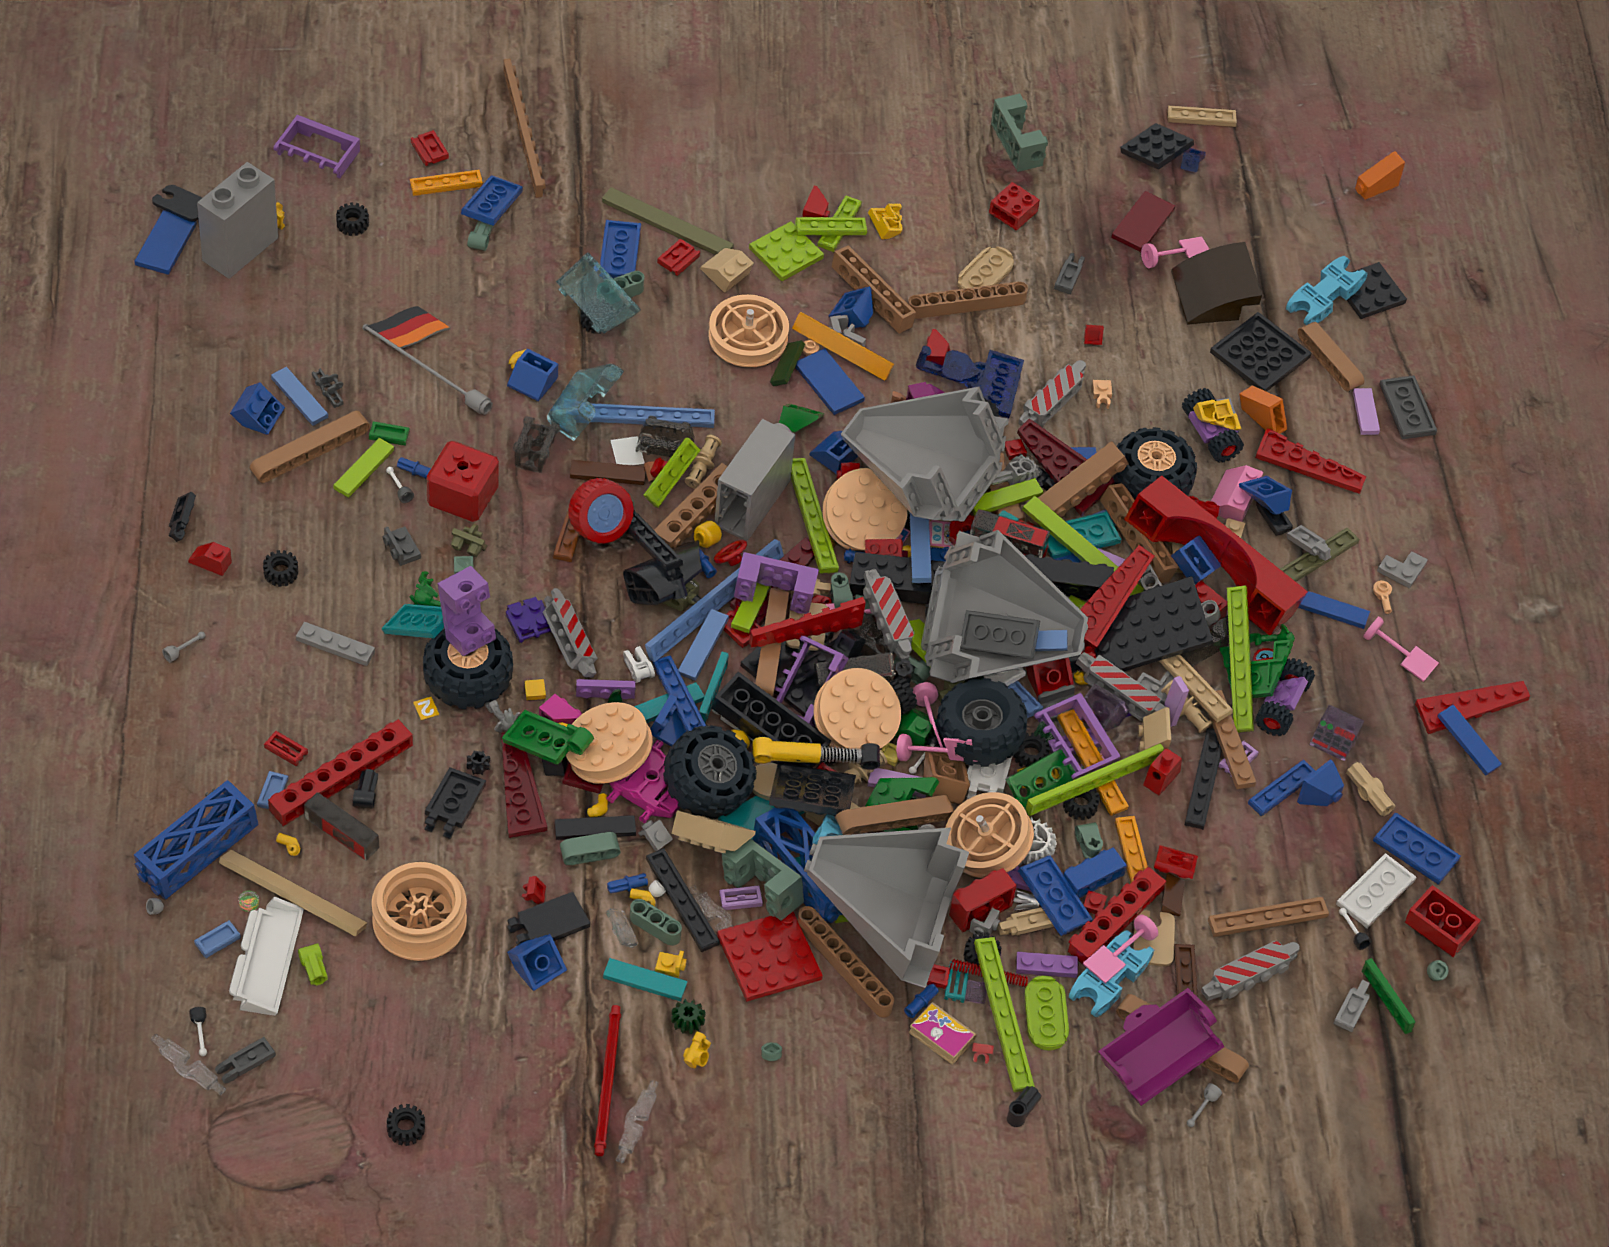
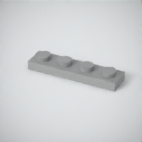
M307 622L303 623L296 635V641L365 666L369 664L375 653V647Z

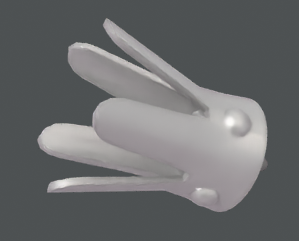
M1015 891L1018 894L1013 901L1023 904L1017 905L1014 911L1039 908V903L1033 894Z

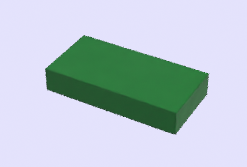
M373 421L369 440L376 441L378 438H381L388 443L406 446L410 428Z

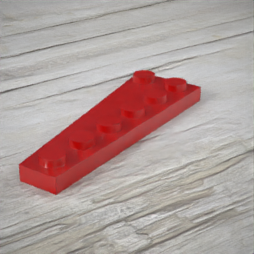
M1269 428L1266 429L1256 453V459L1358 494L1361 493L1366 479L1365 475L1332 459H1325L1319 455L1320 453L1314 450L1311 452L1303 448L1304 445L1298 442L1294 444L1288 441L1287 437Z
M1137 546L1080 608L1088 617V630L1085 634L1084 642L1094 649L1097 648L1155 555L1142 546Z
M863 597L840 603V607L835 609L823 608L821 613L811 615L810 612L804 614L798 620L790 618L750 631L749 643L751 648L763 647L768 644L800 639L801 636H818L823 633L862 626L865 600Z
M1524 681L1421 698L1416 700L1415 705L1427 733L1432 734L1446 729L1437 716L1452 705L1458 709L1466 720L1473 717L1476 719L1481 717L1482 714L1493 713L1502 708H1508L1528 701L1530 694Z

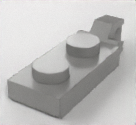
M1300 525L1287 533L1288 540L1310 554L1318 555L1320 559L1325 561L1331 558V549L1326 544V541L1304 526Z
M1362 979L1358 989L1354 987L1350 989L1333 1024L1350 1032L1353 1031L1369 1000L1370 995L1366 994L1369 982Z

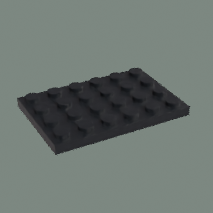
M1191 576L1129 596L1101 642L1094 649L1096 656H1102L1125 672L1214 644L1193 577Z

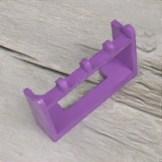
M296 115L274 145L273 150L277 151L278 155H281L286 150L288 151L287 155L290 157L294 154L304 157L303 162L306 163L309 160L320 163L319 168L324 169L325 166L333 168V173L337 174V178H341L360 152V139ZM297 133L308 137L315 133L341 143V149L346 151V153L337 163L289 143Z
M801 636L800 640L804 642L799 654L793 651L792 656L797 659L791 671L784 669L783 673L787 674L788 677L782 689L777 686L774 690L780 692L776 700L782 703L810 645L834 656L828 668L830 673L825 682L843 671L849 658L808 637ZM810 704L804 718L799 717L812 727H815L814 705Z
M1081 693L1034 714L1035 719L1046 723L1047 726L1043 728V732L1045 734L1051 732L1057 741L1053 744V748L1055 750L1061 748L1067 757L1062 761L1064 766L1071 764L1076 773L1071 776L1073 780L1119 761L1120 754ZM1071 708L1074 709L1080 720L1085 719L1102 747L1100 752L1105 759L1083 770L1050 719Z

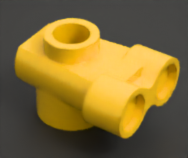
M696 1032L690 1048L688 1047L684 1051V1062L694 1069L697 1065L705 1066L709 1059L708 1049L711 1042L706 1039L703 1033Z

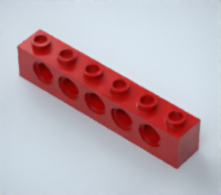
M1149 866L1144 871H1138L1131 884L1126 883L1121 889V893L1118 896L1114 895L1109 900L1108 906L1105 909L1101 908L1096 913L1095 919L1092 922L1088 921L1085 923L1079 935L1074 934L1068 942L1070 944L1068 953L1072 956H1078V961L1083 964L1103 945L1107 947L1164 890L1166 880ZM1125 901H1130L1133 904H1127ZM1112 914H1118L1120 917H1115ZM1099 926L1105 927L1106 930L1100 929ZM1086 939H1091L1093 943L1087 942Z

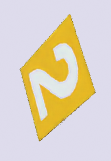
M432 696L413 702L420 720L439 715Z

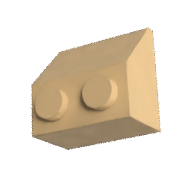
M724 248L702 265L700 269L726 293L750 273L754 262L740 250Z
M1169 707L1143 717L1142 724L1138 725V737H1141L1138 747L1139 752L1161 744L1164 749H1169L1171 743Z

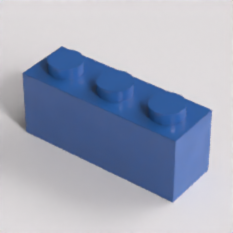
M1113 847L1109 850L1101 851L1091 859H1085L1075 867L1067 868L1064 876L1078 898L1087 895L1088 890L1095 891L1124 876L1127 864Z

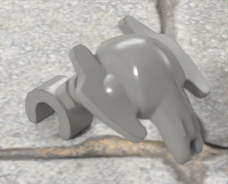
M496 700L485 703L488 711L500 720L494 728L499 733H502L503 730L508 731L521 714L517 712L516 715H513L511 708L503 713L499 709Z

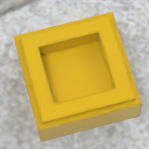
M544 679L524 681L526 700L546 699Z

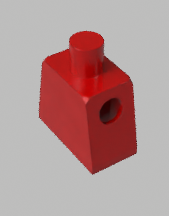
M1164 749L1150 765L1143 786L1160 796L1180 773L1182 758L1169 749Z

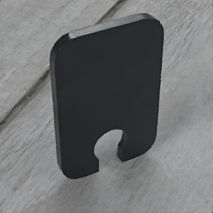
M168 185L162 189V192L172 195V199H165L159 194L152 198L153 205L187 221L193 222L199 219L197 202L202 197L176 185Z

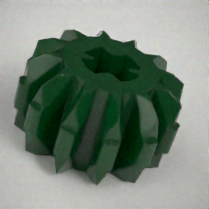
M684 999L683 1004L677 1002L676 1007L671 1010V1022L674 1024L675 1030L681 1029L682 1034L685 1031H689L692 1034L693 1029L699 1032L701 1026L705 1024L704 1017L706 1012L702 1010L701 1003L695 1005L694 999L691 1003Z

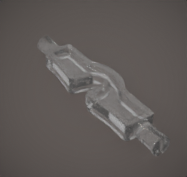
M696 885L689 888L707 921L722 920L715 926L716 932L733 927L729 913L724 908L717 906L706 892L701 893Z
M158 1034L152 1036L151 1041L159 1046V1052L174 1064L176 1071L185 1078L194 1079L206 1090L212 1088L219 1095L226 1091V1088L218 1083V1077L201 1061L198 1060L190 1066L185 1065L190 1059V1053L169 1038L165 1041Z
M654 1080L650 1081L647 1090H642L636 1106L631 1108L626 1115L625 1131L619 1143L618 1149L620 1152L616 1158L617 1162H620V1160L621 1163L625 1162L627 1154H632L636 1143L643 1134L644 1128L634 1121L649 1120L653 1104L656 1100L655 1091L659 1085L657 1081L655 1083Z

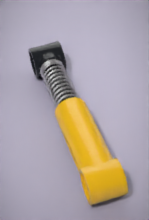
M758 737L753 740L754 761L760 764L771 761L820 763V760L822 762L823 760H828L829 762L830 760L832 762L834 760L837 762L838 760L843 763L844 761L846 763L853 761V763H859L863 769L873 770L880 767V746L874 743H867L858 749H847L846 747L841 749L840 747H834L833 749V747L830 748L828 746L826 748V746L822 747L821 744L772 741L767 737Z

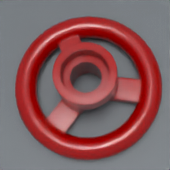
M738 540L728 544L716 553L714 562L717 564L728 562L730 566L740 563L742 561L741 553L746 549L747 542L745 540Z

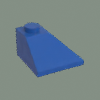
M870 286L844 293L828 317L848 315L847 327H850L851 324H854L855 328L865 327L873 315L872 290Z
M1264 476L1239 483V487L1271 513L1280 514L1289 510L1292 490L1274 479Z
M1331 759L1304 780L1297 800L1299 804L1328 806L1332 802L1336 803L1343 795L1344 784Z
M550 934L525 941L507 952L515 970L533 991L567 971Z

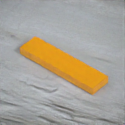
M480 170L410 179L413 196L476 188L483 185Z
M1135 816L1115 818V825L1131 884L1137 872L1140 870L1144 871L1148 865Z

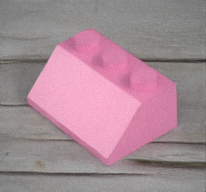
M1247 465L1226 470L1211 500L1220 506L1218 516L1242 522L1253 498L1239 487V483L1260 478L1263 476V472Z

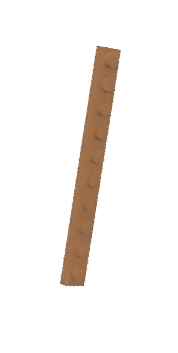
M510 58L503 59V72L535 197H543V190L546 189L545 180L541 179L542 168L538 166V153L534 152L536 151L535 141H531L532 129L528 128L529 118L528 115L524 114L526 113L525 103L521 102L523 97L522 91L518 90L519 79L518 77L515 78L516 68L515 65H512Z

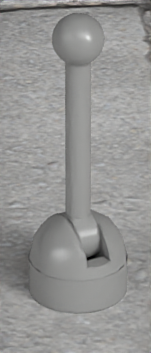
M199 632L196 637L179 647L170 645L162 649L164 658L169 663L173 662L179 657L181 649L198 639H204L205 633Z
M1209 1083L1203 1093L1205 1100L1194 1116L1187 1121L1188 1127L1195 1125V1120L1209 1101L1214 1102L1219 1099L1222 1091L1216 1085Z

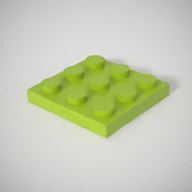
M792 221L749 244V249L781 281L824 259V253L806 235H797L796 225Z

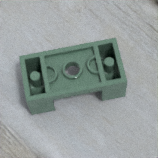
M1020 93L995 99L991 125L1017 172L1043 166L1044 158L1046 157V146H1048L1047 138L1043 136L1041 130L1021 133L1026 120L1024 113L1028 106Z
M749 839L735 852L726 850V853H722L724 879L728 884L741 888L755 875L760 881L766 882L764 884L765 898L767 899L766 910L771 916H775L782 921L804 903L802 876L752 839Z

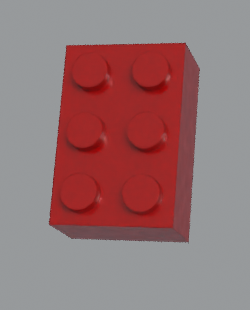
M1004 868L997 871L993 870L986 877L976 879L969 886L959 888L953 893L949 916L963 933L970 929L973 918L984 922L992 908L1001 913L1012 907L1017 885Z
M1433 885L1410 908L1405 920L1406 924L1453 958L1477 932L1481 919Z

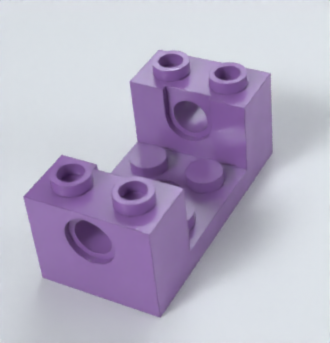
M744 552L734 597L742 601H753L757 583L765 586L779 587L783 590H792L794 593L790 610L799 614H807L810 610L819 569Z
M472 566L437 583L446 639L462 656L496 639L494 624L481 612L480 602L490 597L488 582Z

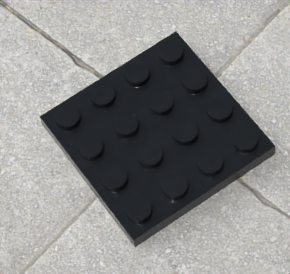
M1259 312L1210 349L1212 355L1244 380L1266 392L1307 361L1312 354Z
M778 763L769 805L779 809L790 808L798 812L809 811L818 815L829 814L836 816L841 811L851 807L856 775Z

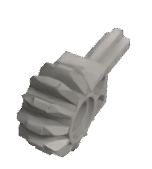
M1023 455L1016 456L1008 463L1004 471L999 472L991 484L995 485L1007 481L1011 486L1034 478L1037 479L1040 473L1038 470L1039 466L1034 464L1035 460H1030L1029 456L1026 458Z

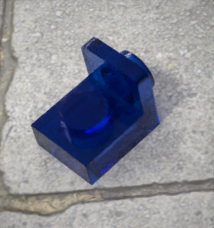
M1189 148L1183 153L1181 169L1197 172L1200 161L1205 159L1206 152Z

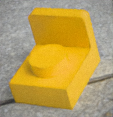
M680 950L679 956L660 952L655 972L679 978L680 972L685 971L687 959H684V951Z

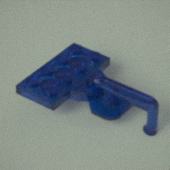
M928 346L922 347L916 362L917 369L955 382L965 383L968 389L980 387L983 397L986 400L990 399L993 404H996L999 416L1009 419L1024 360L989 350L986 363H973L967 354L951 350L947 352L943 365H939L926 360L927 356L931 354V349Z

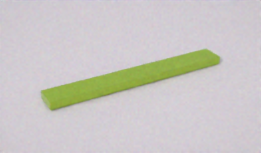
M793 458L791 480L819 573H838L839 566L829 533L824 524L823 514L806 459Z
M1036 496L1023 506L1022 510L1048 531L1049 534L1081 561H1086L1093 565L1107 564L1109 567H1114V571L1118 568L1115 563ZM1137 583L1130 596L1143 592L1142 586Z
M1245 585L1227 588L1233 721L1238 733L1254 731L1247 587Z
M1161 744L1155 745L1030 798L1027 802L1026 812L1029 816L1149 766L1163 752L1164 748Z
M995 937L975 939L974 945L1013 1092L1023 1091L1026 1086L1035 1087Z

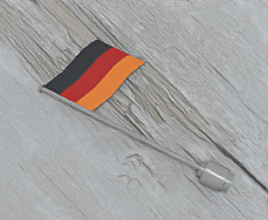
M419 306L405 309L383 321L371 325H363L364 331H369L464 394L465 404L477 413L485 415L491 410L493 403L490 401V398L476 389L468 392L464 391L402 349L419 343L438 332L450 329L448 325Z

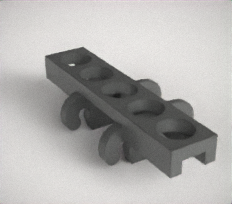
M321 368L317 372L313 371L312 376L315 379V384L321 388L323 396L328 398L334 408L343 405V400L336 391L344 385L343 382L337 380L338 375H325Z

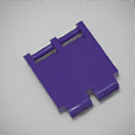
M536 597L523 600V606L520 602L507 605L506 617L519 643L534 636L538 638L541 634L551 631L543 614L545 606L542 600L538 601Z

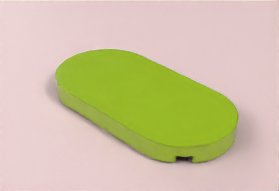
M1037 976L1027 984L1024 992L1028 1037L1036 1047L1042 1050H1056L1066 1043L1069 1035L1065 989L1061 983L1059 984L1056 979L1050 976Z

